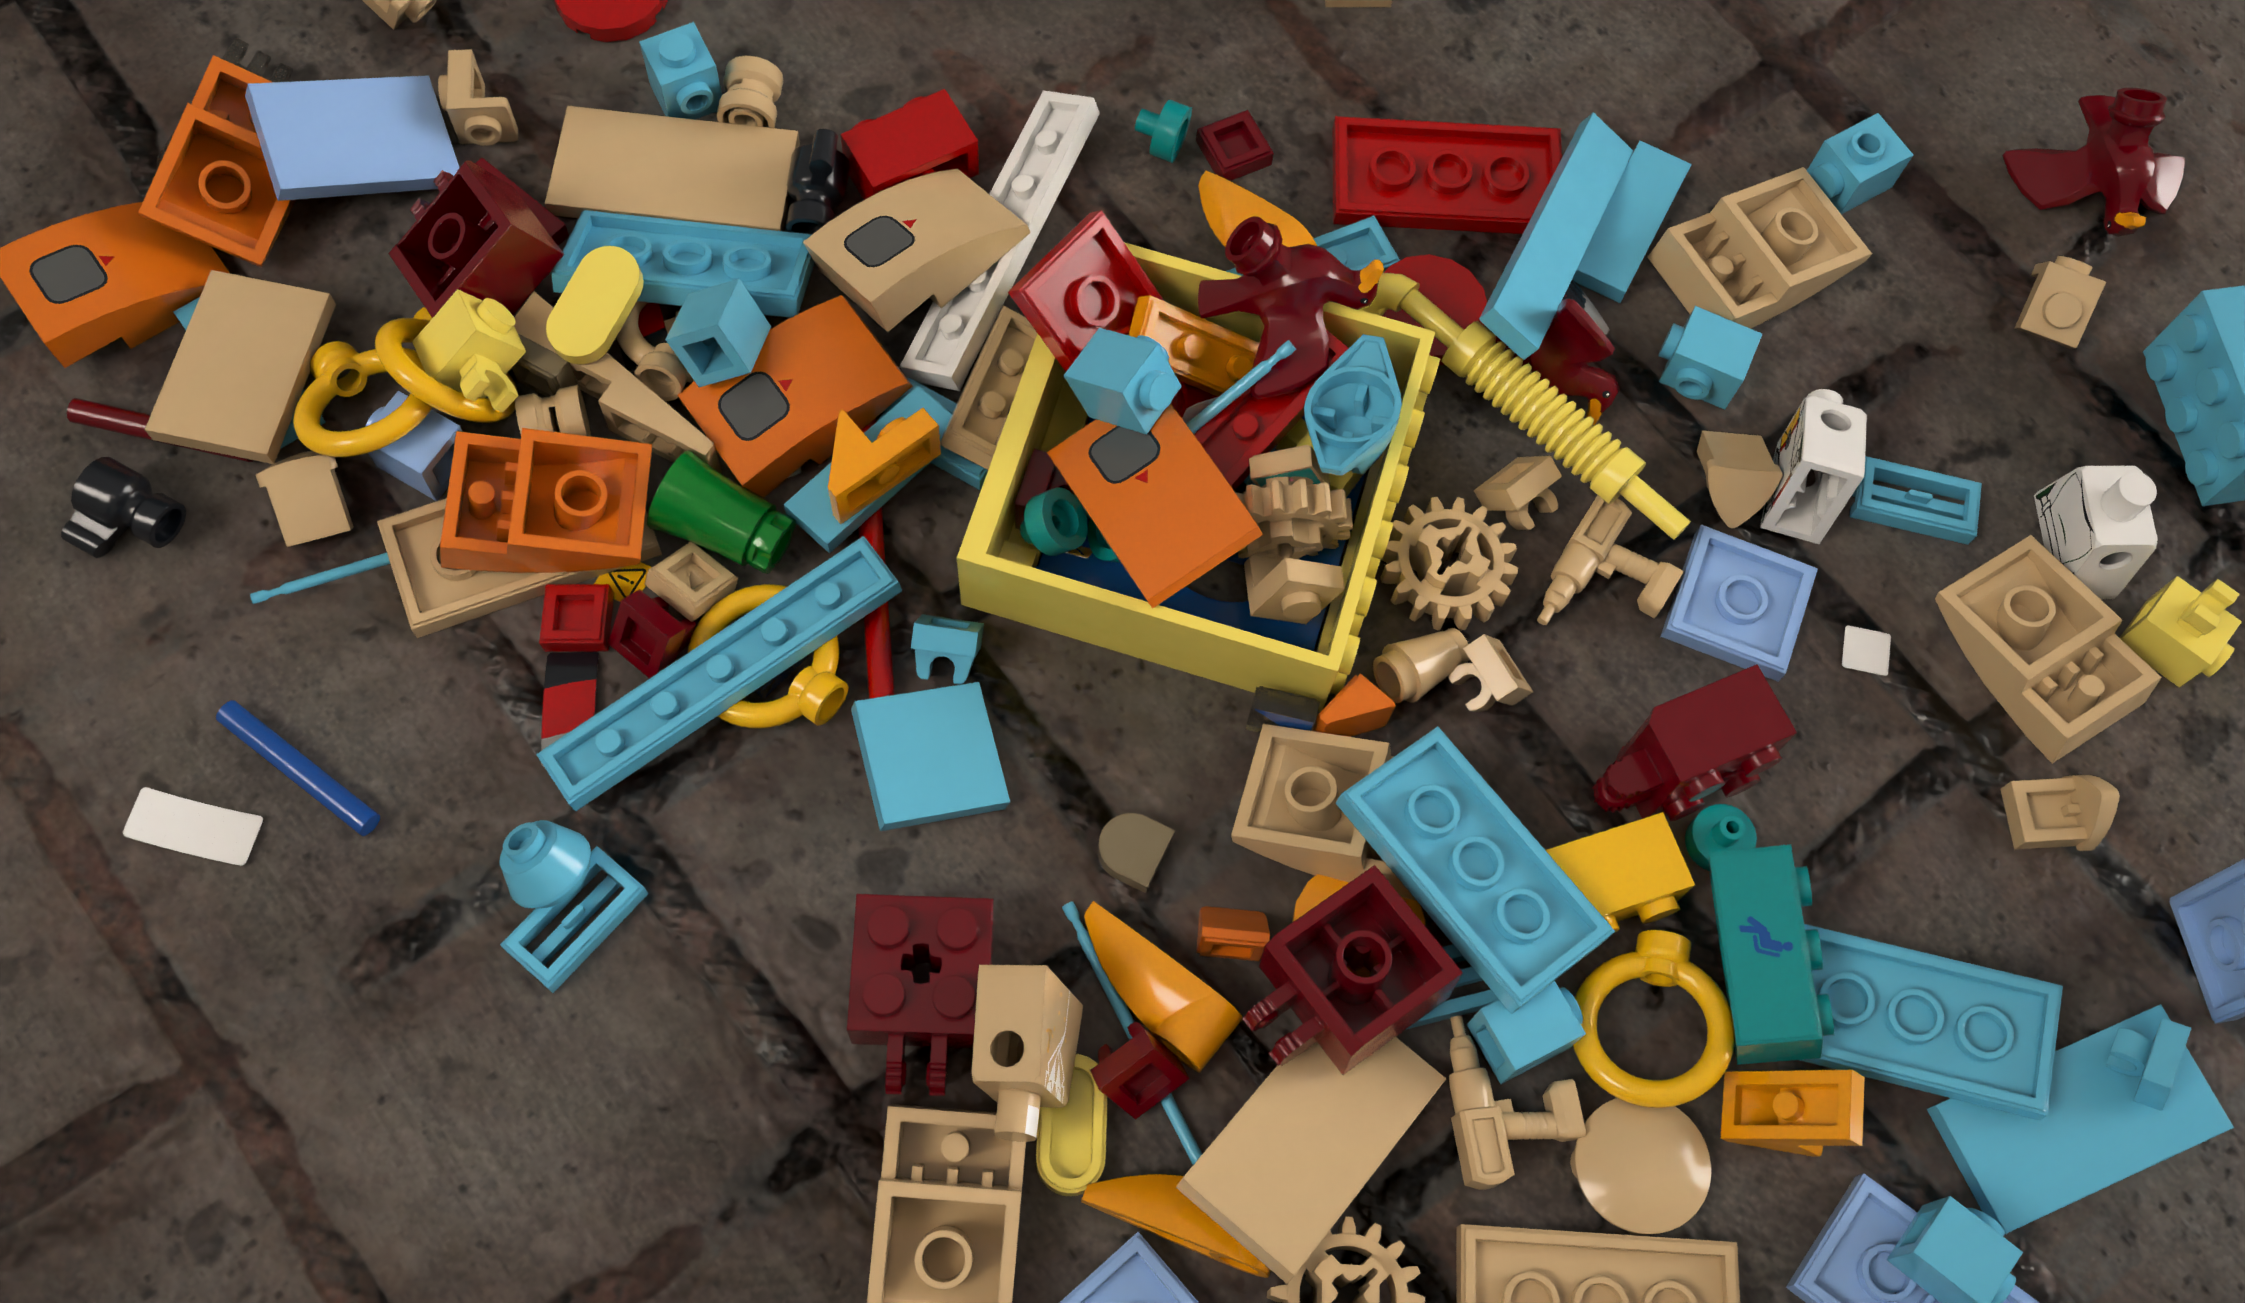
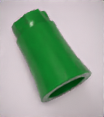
M687 450L675 460L661 481L649 509L647 525L650 529L688 540L714 551L741 566L749 564L762 573L770 574L775 565L782 559L791 542L796 520L776 511V505L749 492L719 473L691 450Z

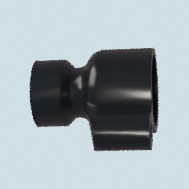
M816 130L813 144L802 145L792 153L787 188L790 197L795 203L791 204L788 210L787 232L814 234L829 221L836 218L832 209L838 207L845 198L850 163L845 154L836 149L838 135L832 130Z
M101 457L90 463L76 480L71 496V503L75 512L71 520L63 527L61 537L66 542L91 556L100 558L109 553L115 546L118 538L126 529L131 527L134 536L155 548H162L168 545L182 529L186 518V508L183 504L163 493L152 495L150 482L142 474L111 457Z

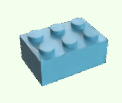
M2244 285L2201 291L2143 351L2146 358L2147 373L2155 382L2165 408L2167 425L2175 434L2185 460L2187 477L2195 486L2202 506L2245 501Z

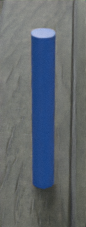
M235 700L225 703L216 714V720L361 836L368 835L378 825L380 821L378 813Z

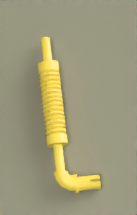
M1382 273L1378 283L1377 295L1370 306L1359 310L1382 316L1387 309L1395 312L1403 309L1425 329L1435 331L1434 337L1448 348L1441 362L1459 377H1467L1466 384L1475 385L1474 390L1477 393L1484 392L1483 398L1485 400L1493 399V407L1499 408L1502 406L1500 412L1503 415L1510 414L1509 420L1512 423L1519 421L1518 428L1520 430L1528 429L1527 436L1530 438L1537 436L1536 443L1538 445L1546 444L1545 451L1547 453L1555 451L1554 459H1564L1562 465L1565 468L1573 466L1571 473L1574 476L1582 474L1581 482L1587 483L1591 481L1590 489L1608 504L1613 503L1620 495L1623 496L1673 540L1690 524L1691 521L1638 477L1646 465L1644 460L1628 447L1620 449L1621 441L1619 439L1611 441L1612 433L1609 431L1602 433L1603 426L1600 423L1593 426L1594 418L1591 416L1584 418L1585 411L1582 408L1575 411L1576 403L1574 401L1566 403L1567 395L1563 393L1557 396L1558 388L1556 386L1549 388L1550 382L1548 379L1540 380L1541 374L1538 371L1531 373L1532 366L1529 363L1522 366L1523 359L1519 356L1513 358L1514 352L1511 349L1505 350L1506 345L1504 342L1496 343V336L1478 320L1471 323L1464 330L1418 291L1420 287L1418 282L1403 274Z

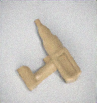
M1597 495L1551 573L1553 581L1546 591L1543 601L1544 609L1537 621L1542 625H1547L1554 613L1560 612L1569 603L1574 594L1580 593L1586 587L1595 572L1609 579L1614 570L1646 584L1637 599L1639 610L1655 619L1684 571L1670 563L1655 562L1614 543L1632 512L1619 498L1613 503L1608 504Z
M1462 1016L1450 1018L1454 1038L1450 1040V1057L1454 1073L1449 1075V1085L1455 1111L1451 1121L1465 1186L1478 1190H1487L1498 1186L1515 1175L1508 1140L1554 1139L1566 1142L1585 1137L1584 1119L1576 1084L1573 1079L1554 1081L1549 1084L1543 1094L1546 1112H1514L1511 1099L1494 1101L1486 1068H1480L1476 1046L1471 1036L1465 1033Z

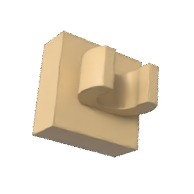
M1551 456L1517 457L1477 487L1474 492L1481 505L1487 508V511H1505L1506 518L1514 529L1531 530L1535 527V524L1528 513L1530 501L1533 500L1535 507L1540 513H1553L1558 509L1557 498L1548 487L1560 479L1562 475Z
M1485 634L1463 648L1472 663L1458 665L1448 676L1451 683L1455 685H1461L1471 677L1476 676L1479 678L1482 686L1480 694L1465 704L1469 711L1472 712L1486 711L1496 701L1513 706L1533 693V690L1501 641Z

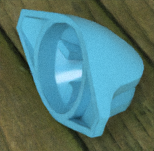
M1363 334L1316 380L1309 390L1304 405V416L1315 455L1323 473L1343 476L1347 472L1352 471V473L1364 474L1379 459L1391 441L1399 421L1402 402L1400 389L1384 337Z

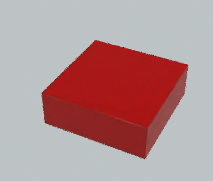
M546 584L539 640L545 652H608L614 592L610 585Z

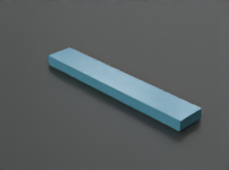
M1594 112L1579 124L1479 318L1490 331L1523 360L1539 349L1633 153V150Z
M863 536L536 755L568 804L577 811L902 592L901 586Z

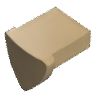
M1702 431L1697 454L1706 474V485L1710 497L1725 524L1729 528H1736L1756 514L1771 498L1783 477L1782 471L1777 464H1774L1762 436Z
M306 451L278 461L256 474L259 487L267 488L287 547L347 532L354 527L335 472V468L338 467L335 457Z
M2092 775L2010 781L2000 789L2014 850L2076 846L2078 851H2092L2099 845L2110 829L2120 797L2119 791L2113 785L2100 777Z

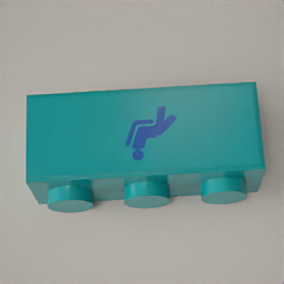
M1791 844L1710 852L1709 876L1727 999L1732 1012L1737 1065L1821 1058L1823 1036L1834 1035V1023L1829 995H1816L1812 970L1823 969V958L1818 930H1805L1801 907L1812 906V892L1807 866H1794Z

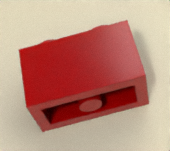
M946 89L926 97H916L897 110L876 119L863 120L857 123L851 130L840 134L843 154L849 159L850 163L849 176L864 200L899 183L933 172L959 169L968 178L979 175L978 139Z

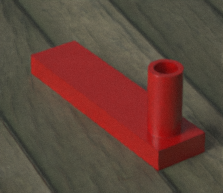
M1326 330L1329 338V368L1348 347ZM1322 374L1302 387L1275 397L1256 399L1252 395L1250 387L1194 434L1234 491L1250 474L1249 458L1254 455L1271 452L1304 416V405L1309 390Z

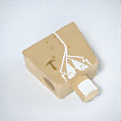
M979 965L972 1078L974 1084L998 1103L994 1136L1008 1141H1035L1037 1138L1040 1107L1062 1108L1069 1101L1083 1005L1047 965Z

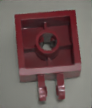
M470 160L465 161L454 176L442 170L433 181L440 193L432 203L421 199L415 202L410 211H412L417 221L388 254L432 318L457 289L481 300L485 298L494 299L514 315L541 281L549 275L553 267L564 256V253L512 185Z
M1758 664L1654 707L1637 732L1619 750L1616 761L1610 764L1603 777H1599L1592 788L1594 789V803H1598L1600 807L1605 809V812H1621L1623 808L1628 809L1636 806L1642 819L1663 812L1664 814L1666 813L1670 821H1676L1705 805L1703 797L1722 790L1725 797L1728 798L1756 785L1761 781L1759 773L1773 767L1783 759L1779 751L1797 732Z
M1374 865L1279 931L1264 946L1259 968L1276 990L1248 1010L1242 1019L1251 1031L1254 1030L1256 1032L1258 1029H1263L1270 1025L1278 1016L1291 1008L1303 1024L1293 1032L1284 1035L1275 1043L1269 1055L1278 1066L1287 1064L1297 1055H1300L1318 1042L1338 1070L1344 1075L1447 1000L1463 972L1376 865ZM1349 965L1355 971L1365 966L1371 973L1369 977H1360L1353 974L1347 966Z
M856 894L847 1032L851 1044L887 1045L886 1094L901 1095L902 1088L906 1084L907 1063L905 1062V1046L931 1047L930 1062L927 1064L926 1085L929 1087V1095L945 1096L948 1047L973 1048L979 965H992L994 899ZM919 963H931L932 968L940 970V973L929 972L930 982L918 984L914 983L912 971H909V969Z

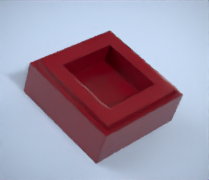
M1248 110L1197 129L1196 142L1213 172L1220 177L1232 181L1272 165L1274 153Z

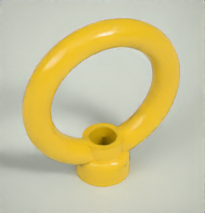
M425 307L421 308L413 318L391 320L378 330L375 338V349L381 364L399 385L422 402L448 415L481 423L497 422L506 419L514 412L515 400L502 413L493 409L489 398L478 397L476 401L467 399L462 392L454 390L429 376L406 355L402 344L412 343L432 319ZM507 373L506 376L511 380V382L513 383V385H514V387H515V389H516V391H517V387H516V385H515V382L513 381V379H512V377L510 376V374Z
M333 341L321 346L312 356L310 370L315 380L300 397L295 408L293 423L297 437L311 451L330 457H351L373 452L399 440L419 425L433 407L409 394L395 411L371 425L351 431L337 432L324 429L320 424L321 415L328 403L336 395L343 397L354 396L364 389L368 376L387 372L377 356L376 349L358 353L353 346L346 342ZM402 347L406 355L425 372L416 350ZM351 369L345 377L337 380L338 375L342 371Z
M776 584L754 585L737 590L719 600L698 622L690 639L688 653L787 586ZM835 636L814 650L812 665L804 668L795 677L787 695L773 701L761 703L740 700L717 717L733 725L746 728L780 726L802 715L817 726L828 722L844 703L849 688L845 681L835 675L839 660L838 636Z
M1662 930L1640 932L1637 936L1635 952L1621 954L1601 964L1584 980L1575 995L1583 1016L1581 1026L1586 1033L1573 1045L1581 1065L1592 1080L1602 1089L1630 1104L1650 1108H1665L1690 1102L1706 1093L1720 1080L1733 1055L1735 1033L1729 1003L1717 983L1701 968L1689 961L1692 944L1690 940L1682 935ZM1636 978L1656 986L1672 987L1678 985L1697 1001L1706 1019L1707 1041L1700 1059L1691 1069L1674 1078L1648 1080L1631 1075L1612 1062L1599 1041L1597 1017L1604 999L1618 985Z

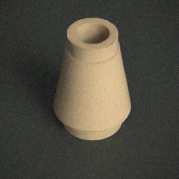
M1450 628L1446 631L1388 644L1384 647L1382 655L1376 657L1373 662L1376 682L1380 690L1391 698L1394 703H1400L1404 700L1414 703L1449 676L1458 665L1469 661V657L1463 649L1468 645V642L1459 630Z

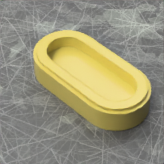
M603 246L589 252L578 265L551 311L546 324L547 337L555 352L565 361L573 364H589L602 358L610 349L642 293L644 281L637 261L628 251L616 246Z
M1076 1054L1067 1105L1062 1108L1040 1107L1036 1144L1037 1172L1041 1181L1048 1189L1062 1196L1084 1194L1088 1184L1096 1183L1100 1180L1106 1159L1107 1096L1098 1089L1090 1071L1098 1064L1091 1058L1081 1054Z

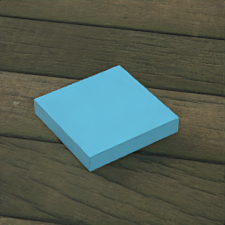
M979 682L854 701L851 712L880 831L1003 810L1009 805L1010 799Z

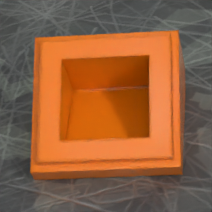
M1360 673L1359 676L1355 675L1318 714L1312 731L1348 737L1382 728L1388 723L1396 705L1391 698Z
M1209 906L1200 909L1196 953H1200V956L1259 961L1261 959L1264 946L1270 941L1267 917L1263 912Z

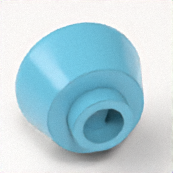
M540 820L517 826L504 840L499 862L511 898L524 908H548L563 902L585 880L590 867L591 849L589 842L582 834L550 821Z

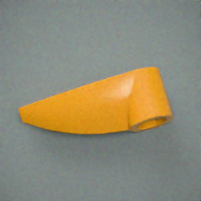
M1205 171L1201 176L1198 187L1203 211L1212 231L1225 247L1234 229L1241 222L1253 216L1262 218L1266 223L1277 225L1283 238L1282 244L1287 247L1304 244L1317 246L1308 230L1297 219L1282 209L1214 173Z
M1093 901L1088 907L1084 919L1096 955L1109 981L1130 1010L1151 1031L1155 1038L1180 1061L1200 1073L1243 1018L1242 1015L1209 985Z
M1166 1174L1136 1175L1087 1185L1081 1202L1238 1270L1268 1278L1271 1270L1176 1188L1184 1176Z

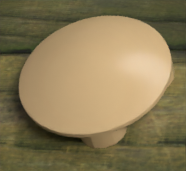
M1615 1098L1601 1105L1587 1118L1584 1123L1586 1135L1577 1139L1575 1149L1571 1154L1570 1165L1574 1176L1578 1179L1584 1196L1595 1211L1604 1219L1632 1235L1648 1236L1674 1230L1688 1222L1698 1212L1705 1201L1710 1187L1711 1161L1702 1134L1684 1112L1676 1106L1650 1108L1630 1104Z

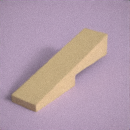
M533 291L514 317L516 321L514 327L518 334L556 353L546 333L547 320L554 307ZM608 353L599 360L589 364L570 363L580 390L599 399V405L610 431L632 442L652 444L653 453L673 463L682 453L691 450L719 473L722 472L714 443Z

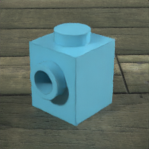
M694 22L639 41L650 86L665 116L695 120L717 112L719 100L722 96L717 67Z
M1877 113L1825 140L1807 172L1837 210L1843 214L1892 188L1913 157V153L1881 115Z
M738 278L689 293L665 340L698 387L751 373L771 325Z
M1695 306L1683 327L1675 323L1672 324L1662 344L1658 356L1668 361L1659 382L1674 388L1686 398L1703 400L1725 410L1745 379L1762 333Z
M1099 328L1063 375L1090 418L1146 435L1182 387L1168 362V353L1157 341L1144 335H1139L1136 338Z
M1555 981L1513 1014L1508 1011L1500 1000H1497L1481 1008L1466 1024L1500 1085L1570 1049L1586 1034L1581 1026L1583 1016L1576 999L1565 987L1559 988Z
M1948 1196L1922 1205L1888 1256L1887 1261L1941 1303H2003L2016 1283V1277L2010 1272L2023 1252L2003 1237L2005 1235L2003 1227L1992 1217L1980 1210L1966 1208L1953 1197Z

